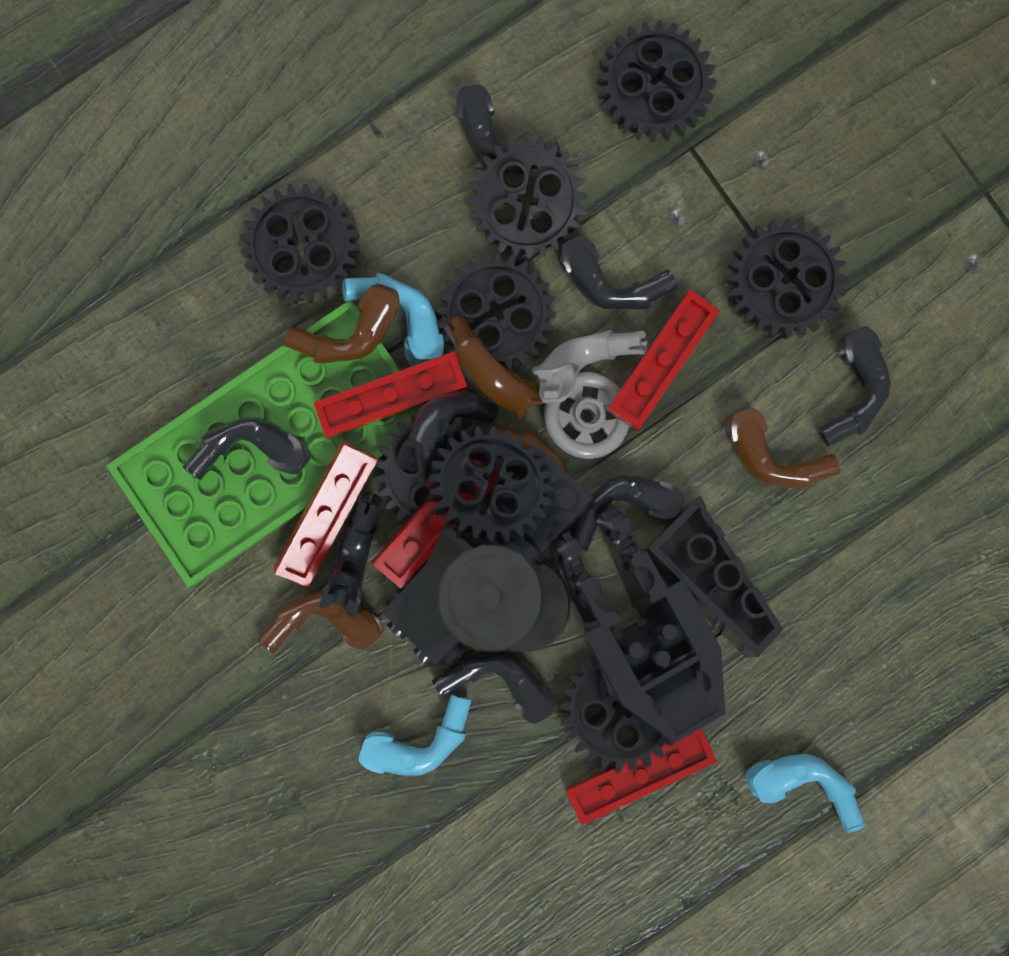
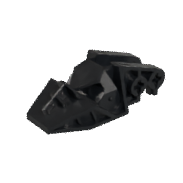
M613 507L597 516L598 525L632 601L630 604L633 608L637 609L642 619L613 635L615 624L622 621L620 615H617L616 611L611 610L600 590L602 586L598 578H593L584 567L580 557L582 549L576 538L573 539L568 531L550 541L549 549L585 628L583 635L596 658L608 695L673 743H677L725 714L721 646L684 579L668 586L665 585L648 552H643L641 547L633 541L629 526L632 523L629 517L625 518L618 508Z

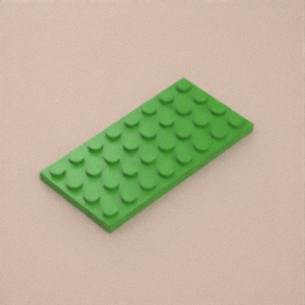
M347 301L305 331L319 337L327 335L333 339L347 341L356 329L360 311L353 301ZM381 342L371 354L362 359L324 364L313 362L314 358L281 346L106 465L188 588H193L301 514L309 503L342 440L375 455L378 460L385 456L379 451V445L390 447L392 444L386 434L389 432L398 436L401 433L397 425L399 421L407 428L412 426L411 415L417 416L423 405L335 437L325 438L313 402L400 371ZM242 417H260L273 422L288 433L299 438L308 447L311 454L310 461L298 474H288L268 464L269 458L254 444L240 440L230 448L225 456L221 455L202 480H198L183 468V465L203 442L201 437L206 432Z

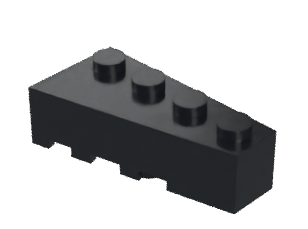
M698 496L691 500L643 549V552H648L657 570L671 584L684 579L704 617L746 658L758 657L784 629L759 589L754 587L739 557H736L724 538L723 531L718 523L715 524L706 510L707 506L701 496Z

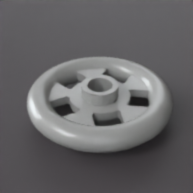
M578 372L574 391L568 397L574 400L569 409V414L559 409L561 402L545 403V425L554 443L566 453L584 459L599 458L614 451L624 440L629 426L617 417L616 419L606 420L603 405L610 404L620 388L612 380L601 374ZM583 386L598 389L597 399L583 397ZM582 410H587L591 413V422L582 420ZM568 423H571L572 427L580 432V435L575 440L571 439L563 430ZM602 428L606 438L594 444L589 434Z

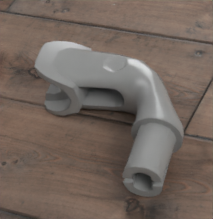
M607 330L601 333L574 338L560 344L547 356L543 363L532 369L533 374L538 375L540 379V399L543 403L563 402L574 391L578 372L588 364L605 359L613 360L618 355L646 354L648 344L647 339H643L646 337L645 332L641 330L638 332L614 333L612 330Z

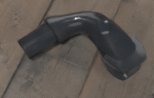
M482 85L463 87L457 94L456 105L458 121L462 126L467 143L474 155L482 162H484L482 158L484 154L495 159L497 155L494 146L499 144L495 138L491 117L494 116V108L491 97ZM556 141L555 143H557L558 145L556 156L559 157L561 155L559 144ZM554 142L544 144L543 149L548 150ZM501 147L504 150V152L509 150V148ZM511 165L505 169L524 175V171L517 165ZM532 165L530 170L538 169V167Z
M583 235L565 242L559 254V262L565 275L571 278L578 291L591 304L602 309L645 310L651 307V302L678 288L675 277L667 269L642 283L636 281L626 288L616 290L606 280L597 262L600 255L595 245Z
M867 326L852 331L837 342L839 357L844 365H850L862 385L864 398L856 405L847 408L844 415L818 428V433L827 447L855 433L861 435L867 431L889 397L891 381L886 361L880 351L882 345L877 334Z
M467 388L429 400L420 408L411 427L408 440H405L399 451L398 467L414 473L421 471V473L433 475L429 472L432 461H437L436 455L439 448H444L447 431L453 416L471 417L484 423H492L498 415V406L495 403L478 397L475 391Z
M242 417L206 432L201 437L203 442L183 465V468L198 480H202L221 455L225 456L230 448L240 440L254 444L269 458L268 464L288 474H298L310 461L311 454L308 447L299 438L288 433L273 422L260 417Z
M621 475L609 479L591 494L595 500L575 521L571 536L573 539L576 538L582 550L588 552L598 526L597 516L607 511L613 502L625 501L647 510L646 515L650 517L669 520L678 515L684 496L677 487L663 481L631 475Z
M361 492L358 495L354 515L347 521L346 530L335 557L319 608L325 609L326 607H331L332 604H339L345 608L350 617L356 616L361 600V587L370 546L376 531L374 522L379 507L382 504L380 496L373 494L371 503H367L370 492Z
M506 652L462 655L458 659V663L432 680L441 697L445 698L470 681L475 683L485 675L496 673L507 683L516 699L514 706L519 714L528 722L536 724L550 716L554 711V698L546 684L540 680L532 668L522 659Z

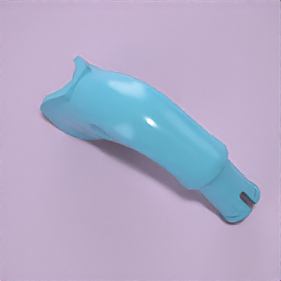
M377 273L375 277L344 278L342 284L344 301L361 300L363 294L372 285L377 283L398 291L399 304L404 309L407 320L408 337L404 339V354L411 367L442 356L444 351L443 335L439 334L438 322L432 305L421 291L382 273Z
M456 694L450 695L442 725L437 726L434 740L426 748L413 747L395 741L394 735L385 732H372L368 734L359 754L360 764L372 772L381 774L388 772L404 776L423 775L435 770L464 741L466 733L463 730L472 700Z
M809 754L785 756L773 761L767 759L754 764L745 773V779L750 791L763 803H776L786 798V792L807 782L818 781L826 793L828 802H833L845 832H855L866 826L854 797L856 793L854 785L819 757Z

